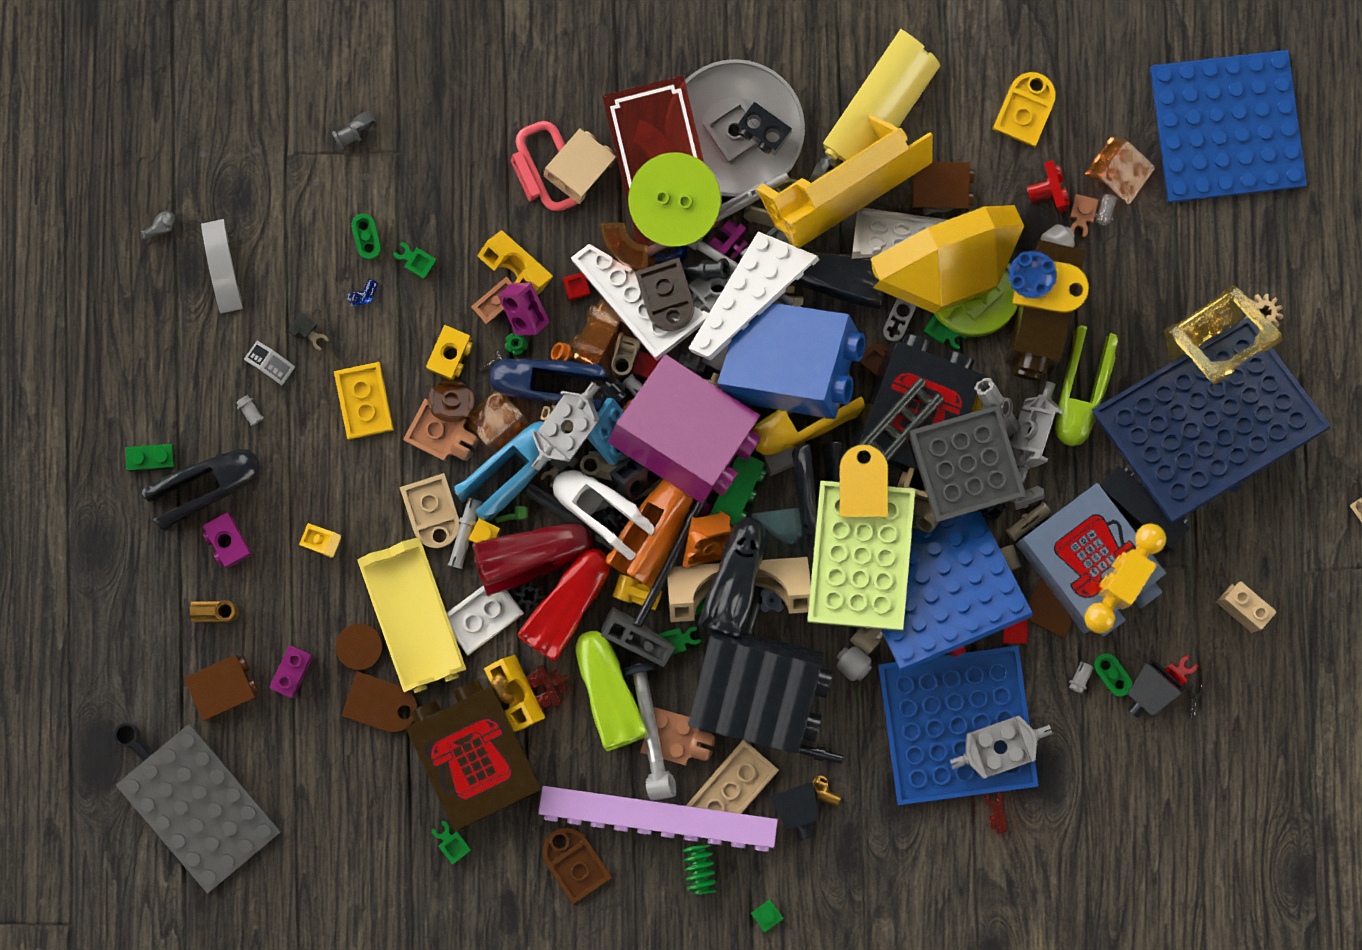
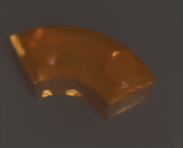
M601 223L604 244L610 255L617 262L632 268L633 271L648 268L647 245L638 244L633 241L627 234L624 223Z
M600 299L596 306L591 305L586 315L589 319L581 335L576 334L571 344L574 347L571 357L584 364L599 365L622 321L603 299Z

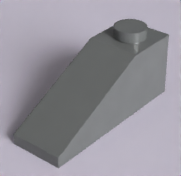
M612 607L602 625L601 636L664 667L675 646L644 624L642 627L635 624L634 617Z

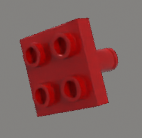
M1053 160L1045 162L1044 165L1048 175L1047 181L1027 186L1031 203L1052 197L1058 213L1067 212L1066 205L1070 204L1066 187L1061 188L1060 183L1064 182L1060 165L1055 166Z

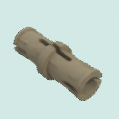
M1042 502L1029 514H1023L1021 516L1022 519L1009 529H1006V532L1015 542L1030 529L1033 531L1036 525L1051 515L1052 512Z

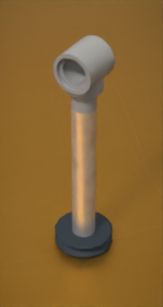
M644 663L621 670L625 671L623 677L633 676L640 716L648 732L644 737L651 774L646 779V790L649 799L656 801L676 796V784L672 774L669 771H665L647 676L648 673L657 671L653 669V665L656 663Z

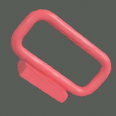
M540 121L519 131L516 136V146L519 152L513 154L510 161L529 202L538 199L540 196L546 208L552 211H562L578 203L572 198L560 202L551 200L525 145L527 136L541 130H546L551 134L558 151L565 146L557 127L551 122Z

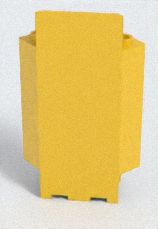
M870 115L868 119L879 140L812 183L801 178L779 193L765 184L755 189L775 227L785 233L790 245L801 248L932 163L933 134L929 132L908 146L906 143L908 138L901 128L895 127L892 123L885 122L882 118L879 119Z

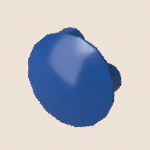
M1023 252L1010 266L1009 280L1011 286L1019 295L1025 298L1036 299L1045 296L1056 283L1057 272L1055 263L1048 256L1040 252Z

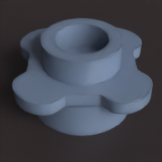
M763 589L760 592L762 597L760 608L763 612H768L769 610L780 612L783 610L784 606L781 603V597L767 589Z

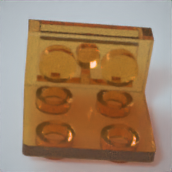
M1111 137L1085 174L1090 179L1104 182L1125 203L1130 204L1155 167L1127 140Z
M496 391L474 408L466 419V423L484 441L493 454H496L525 428L531 425L505 395Z

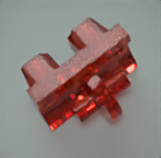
M543 665L536 667L537 671L531 673L527 680L532 689L543 683L547 689V692L536 697L540 707L546 708L552 705L556 707L562 704L554 686L557 685L560 693L566 691L563 682L569 679L568 676L560 677L557 669L550 672L554 679L551 681Z

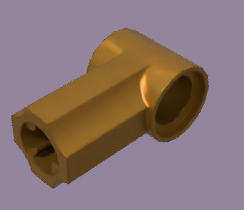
M230 601L191 602V622L231 623L239 617V608ZM229 605L232 613L228 618H224L222 616V609Z

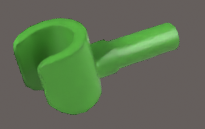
M515 506V514L495 517L496 523L507 520H526L528 508Z

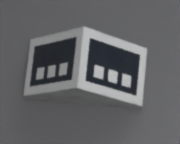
M256 341L244 358L245 361L281 386H283L295 369L294 365L259 341Z

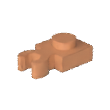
M1076 194L1070 218L1076 219V222L1072 224L1070 229L1074 232L1076 227H1080L1083 230L1082 238H1085L1088 233L1086 222L1093 223L1099 200Z

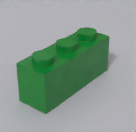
M737 456L732 469L737 471L738 474L724 496L719 494L710 515L719 514V511L730 516L731 527L742 518H745L748 512L744 511L747 502L752 504L757 493L754 487L757 481L762 483L767 472L764 469L765 462L752 456L745 461Z

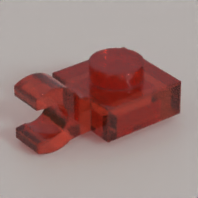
M1001 792L997 793L998 799L995 803L990 802L989 795L985 794L984 802L992 808V815L989 816L991 830L995 829V834L1007 833Z

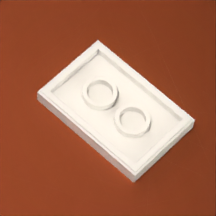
M484 585L447 612L455 639L468 656L524 615V612L508 591L495 593L488 597Z

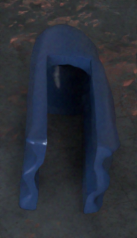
M528 358L498 361L492 366L489 375L493 389L502 395L557 405L563 395L534 391L537 372L604 383L609 380L608 372L597 364H582L560 360H529ZM593 399L594 407L598 412L603 402L602 400Z

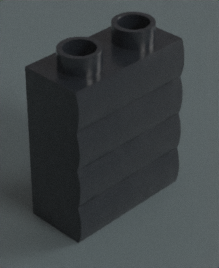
M712 630L688 726L799 754L802 739L812 742L816 740L822 715L810 712L814 695L823 698L827 697L833 670L821 668L824 652L744 632L741 638H736Z

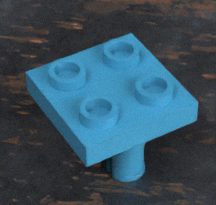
M613 398L605 400L597 412L600 421L587 437L610 465H616L623 452L608 443L617 421L624 413L623 409Z

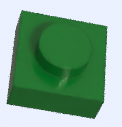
M770 899L751 912V915L764 932L784 919Z

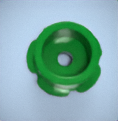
M511 333L506 338L505 348L509 353L512 352L513 355L522 354L528 347V341L525 340L524 335Z

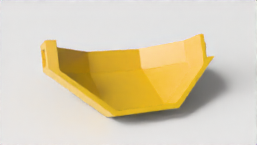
M1015 205L979 208L928 227L871 258L873 274L879 279V282L873 288L934 314L990 293L999 285L1024 228Z

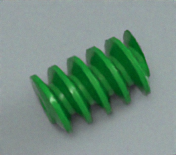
M711 845L691 846L683 850V853L690 854L689 857L684 859V862L691 864V866L685 868V872L692 873L691 876L686 878V881L693 883V885L687 887V891L694 894L717 892L716 889L709 887L716 883L715 880L709 878V876L715 874L714 870L708 869L709 866L714 864V861L707 859V857L713 855L712 851L706 850Z

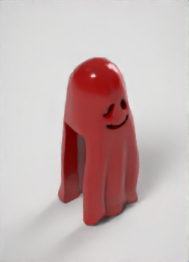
M590 549L582 553L564 572L556 588L539 604L518 633L519 639L551 661L556 662L575 634L583 614L598 596L610 573L611 565L606 562L607 555L599 549Z

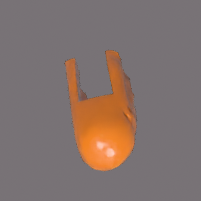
M663 479L638 508L641 515L647 518L654 526L653 534L649 535L629 520L618 538L636 556L634 559L629 560L613 548L612 552L606 557V562L625 576L633 577L651 589L685 524L684 519L687 513H690L695 499Z

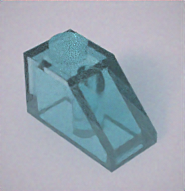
M799 508L752 513L751 515L752 518L762 523L765 531L777 540H783L784 544L798 542L797 538L802 537Z

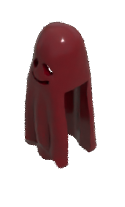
M572 523L505 535L474 543L472 547L476 555L474 556V561L480 580L484 585L486 595L490 597L495 593L521 587L575 561L582 553L592 548L593 538L587 527L582 524Z

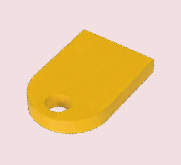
M1036 72L1025 73L1017 77L1009 89L992 130L1035 148L1055 101V89L1051 81L1046 76ZM1039 80L1043 85L1042 90H1032L1030 82Z
M1054 262L1057 275L1056 283L1052 290L1045 296L1036 299L1025 298L1014 291L1012 304L1056 312H1070L1077 309L1085 301L1088 294V282L1084 273L1077 267ZM1070 285H1080L1082 294L1078 297L1072 296L1069 292Z
M871 445L854 446L844 454L841 460L840 517H888L887 461L882 452ZM861 450L868 451L871 455L870 461L860 463L857 460L858 452Z

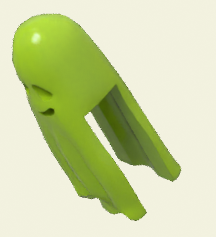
M1083 325L1076 327V330L1073 331L1071 353L1058 404L1063 410V414L1056 413L1055 434L1063 444L1069 446L1081 445L1088 439L1093 424L1096 421L1092 409L1101 404L1107 390L1116 359L1115 352L1118 342L1117 335L1109 333V336L1105 338L1090 402L1069 398L1087 331V326Z
M588 631L580 635L577 640L576 657L581 677L587 687L593 718L603 747L606 751H611L645 738L644 736L648 732L643 724L636 702L622 676L618 658L607 638L601 636L602 633L599 631Z

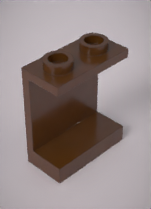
M932 161L930 165L912 176V211H921L922 208L962 209V212H968L969 206H973L974 197L973 192H969V183L974 181V169H970V162Z
M235 654L184 678L202 721H209L224 711L246 701L257 699L256 692H259L254 679L249 680L246 673L249 667L244 657L240 658L239 655Z

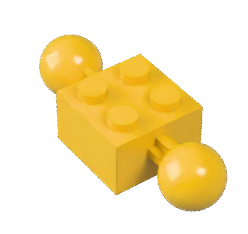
M1146 524L1140 527L1135 536L1137 548L1127 553L1123 552L1113 562L1111 566L1114 568L1113 572H1110L1109 575L1106 574L1099 584V587L1102 588L1099 595L1104 598L1103 601L1092 604L1085 613V623L1091 631L1095 633L1109 631L1115 623V613L1113 611L1117 606L1123 610L1132 605L1157 566L1147 557L1149 554L1160 552L1166 543L1165 532L1160 526Z

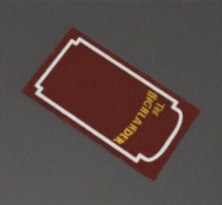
M684 75L602 96L627 203L630 185L635 174L650 159L665 153H684L704 162ZM631 217L637 245L653 242L637 228ZM718 219L713 227L719 225Z

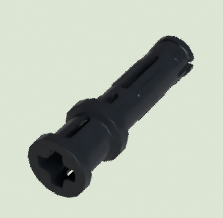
M721 258L719 261L710 262L709 260H703L699 264L682 265L686 279L701 278L704 281H709L711 278L717 277L727 279L730 275V266L726 258Z

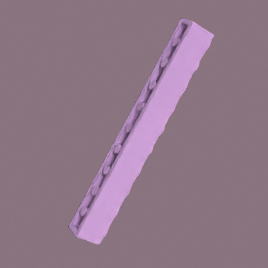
M542 786L539 814L544 815L543 820L558 822V817L567 818V823L581 825L583 820L590 821V826L604 828L605 824L614 825V830L628 832V827L638 828L637 833L651 835L652 830L660 831L662 837L675 838V834L684 835V840L697 842L698 838L702 837L708 838L707 843L722 845V840L730 841L732 847L745 848L746 844L755 845L754 850L769 852V847L774 848L778 819L548 786Z

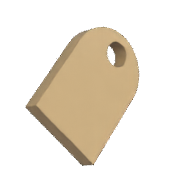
M445 473L400 487L416 538L420 537L423 545L434 549L450 545L457 537L460 522ZM439 529L444 530L447 535L445 541L441 543L436 542L433 538L434 532Z

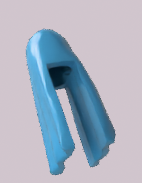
M538 421L525 428L466 480L454 486L459 500L464 503L515 453L526 463L517 474L475 511L479 516L478 519L490 522L539 472L531 466L539 456L532 431L537 432L544 422Z

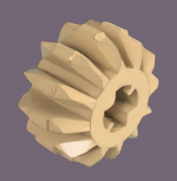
M1257 294L1254 296L1255 301L1251 299L1247 301L1249 307H1245L1243 312L1249 314L1245 318L1249 317L1261 333L1263 329L1270 333L1272 327L1277 328L1280 325L1277 320L1283 319V315L1277 312L1283 309L1282 305L1275 307L1274 304L1277 302V298L1269 301V294H1265L1263 299ZM1262 309L1266 310L1264 313H1268L1265 318H1261L1262 314H1258Z

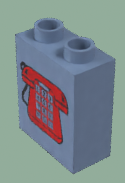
M1098 483L1016 543L1017 547L1083 634L1091 631L1085 623L1086 610L1092 604L1101 603L1104 599L1099 595L1102 589L1099 587V584L1106 574L1109 575L1110 572H1113L1114 568L1111 566L1118 555L1137 548L1135 541L1136 532ZM1149 554L1147 559L1157 566L1134 600L1140 609L1162 593L1156 581L1167 574L1152 554ZM1117 606L1113 610L1115 613L1114 626L1109 631L1100 633L1103 637L1126 620L1119 612L1120 608Z

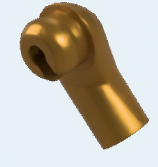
M497 674L494 679L492 678L491 686L498 699L506 704H511L514 701V695L503 687L507 684V679L503 675Z
M817 776L813 780L817 799L837 807L841 796L830 792L827 784L828 780L825 776Z

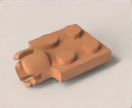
M424 399L403 440L446 462L450 455L465 461L469 460L473 453L470 452V449L464 447V444L476 449L479 439L476 435L464 429L467 420L464 419L460 422L452 423L441 421L431 413L428 407V400Z
M653 707L663 759L687 766L690 758L703 761L710 758L713 751L701 748V744L714 747L715 736L713 734L688 726L690 717ZM644 738L641 753L648 755Z

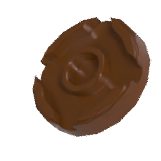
M445 380L432 387L427 402L429 410L435 417L441 421L452 423L460 422L469 417L473 411L475 399L473 392L469 391L462 382Z
M363 623L352 624L345 627L338 635L336 653L339 660L348 668L366 670L374 666L382 654V639L379 633L371 626Z

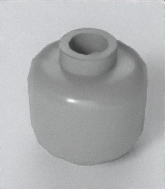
M1060 224L1051 227L1042 234L1040 239L1070 247L1075 245L1074 232L1069 227Z
M853 646L850 649L845 647L837 655L839 659L837 669L851 681L857 679L861 681L872 668L870 666V657L857 646Z

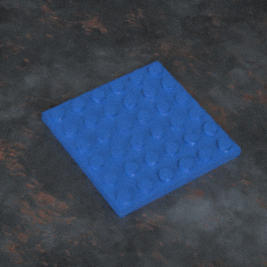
M1288 50L1150 66L1167 203L1307 186Z
M980 510L942 520L930 533L912 528L903 631L881 629L901 673L1033 617L1032 611Z
M1018 646L968 652L957 657L953 655L940 656L902 673L896 662L878 664L897 805L1038 787L1035 761L985 779L980 777L970 765L952 769L951 765L958 762L950 763V760L965 754L966 736L968 733L1016 716H1020L1030 726ZM1001 740L996 741L994 751L997 754L1005 753L1007 749L1006 743Z

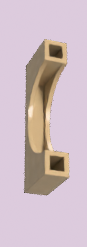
M808 557L762 560L757 572L755 586L766 588L781 597L787 605L789 614L809 612L811 582ZM720 563L701 564L691 567L673 566L668 575L671 622L694 620L695 611L699 603L707 596L708 590L718 573Z

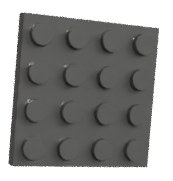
M999 405L909 431V438L935 523L1026 496Z

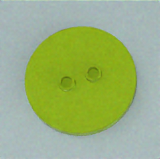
M665 153L647 161L635 174L630 185L628 203L635 225L647 238L661 245L675 247L692 244L708 234L719 217L722 194L715 174L703 161L684 153Z
M1008 262L999 285L990 293L935 313L936 318L951 331L964 336L980 337L1000 330L1010 321L1018 305L1012 304L1015 290L1012 288L1009 280L1011 264Z

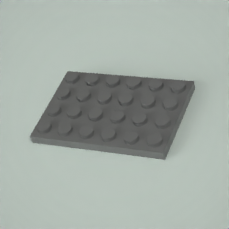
M190 723L116 784L117 788L206 893H209L281 832Z

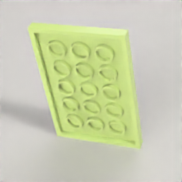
M820 482L808 622L903 631L915 489L888 487V517H840V482Z

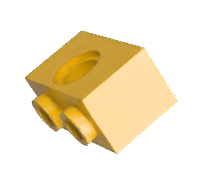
M444 325L426 365V369L449 380H454L455 376L459 377L464 367V364H461L464 355L468 356L473 347L471 336ZM453 348L457 350V356L451 360L446 359L445 352Z

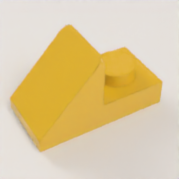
M308 523L299 545L333 558L341 540V535Z

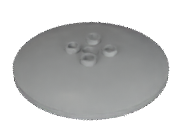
M740 59L723 60L711 63L697 70L678 88H681L697 158L713 171L719 182L723 197H736L763 181L768 182L785 172L789 173L793 168L804 142V114L793 89L775 71L752 61ZM675 93L666 117V139L673 153H684L693 156L679 94ZM753 102H756L792 128L791 135L776 155L771 152L769 154L764 153L758 148L759 144L753 139L748 141L741 135L734 137L728 132L730 126L738 125ZM750 119L747 122L748 126L753 129L760 126V122L757 119ZM770 132L766 135V138L770 142H776L779 136L775 132Z

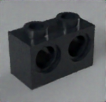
M753 102L739 121L737 127L740 130L739 134L748 141L753 139L759 144L758 148L766 154L771 152L776 155L792 132L791 127L756 102ZM750 119H757L760 122V126L753 129L748 126L747 122ZM770 132H775L778 134L779 139L776 142H770L767 140L766 135Z
M630 457L610 472L616 492L629 502H632L661 478Z

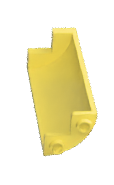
M902 29L897 33L823 142L824 149L826 150L825 153L832 159L837 160L839 158L845 162L879 140L868 119L870 115L879 119L882 118L885 122L892 123L895 127L899 128L939 69L940 64L932 53L926 52L923 49L924 45Z
M420 537L402 541L388 549L372 552L357 559L403 691L413 690L415 694L428 689L427 685L442 679L448 682L459 678L458 673L466 670Z

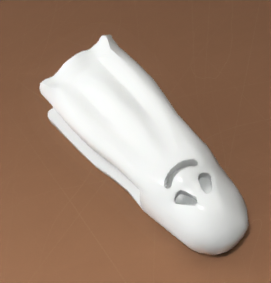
M566 470L555 478L553 492L559 502L601 535L627 559H634L636 554L624 545L617 536L594 520L591 515L604 499L649 535H652L654 526L647 518L641 515L636 505L623 498L608 486L599 483L595 478L586 476L580 471Z

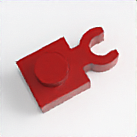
M1189 654L1180 660L1179 666L1173 661L1165 668L1182 685L1189 680L1185 674L1193 673L1199 666L1198 664L1191 668L1186 666L1185 662L1189 659Z

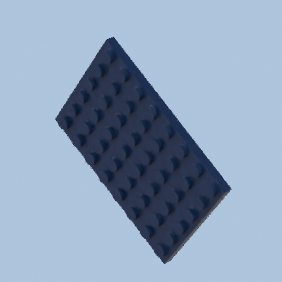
M1249 317L1092 409L1095 419L1171 524L1326 432L1331 426Z

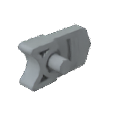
M1036 486L1025 490L1026 496L1010 501L1014 502L1016 510L1027 508L1028 504L1044 499L1045 492L1043 488Z

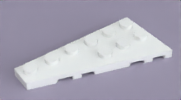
M861 208L857 211L852 259L875 257L922 230L947 220Z
M758 231L692 341L689 350L711 361L731 342V338L741 329L744 330L748 327L749 322L756 315H761L786 291V287L795 279H800L804 275L803 272L811 264L814 266L819 261L818 256Z
M590 244L571 257L572 262L656 361L701 327L709 313L694 307L693 317L685 327L676 331L661 330L654 326L649 319L639 284L632 268L622 265L608 254ZM672 313L668 316L667 321L675 323L680 319V315Z

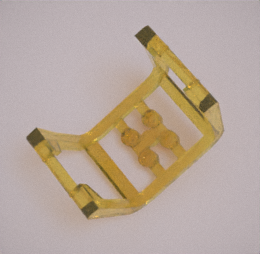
M1234 285L1223 290L1222 295L1178 324H1171L1164 329L1171 362L1180 358L1186 352L1214 385L1234 373V368L1260 351L1263 354L1282 341V335L1278 329ZM1240 307L1260 329L1254 344L1230 360L1211 362L1200 351L1198 346L1211 336L1220 333L1228 323L1230 327L1241 321Z

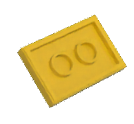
M380 362L334 371L347 439L351 440L394 431Z

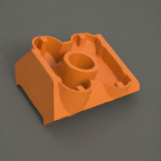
M719 511V514L700 518L692 516L683 560L684 567L721 560L724 546L732 530L730 527V516Z

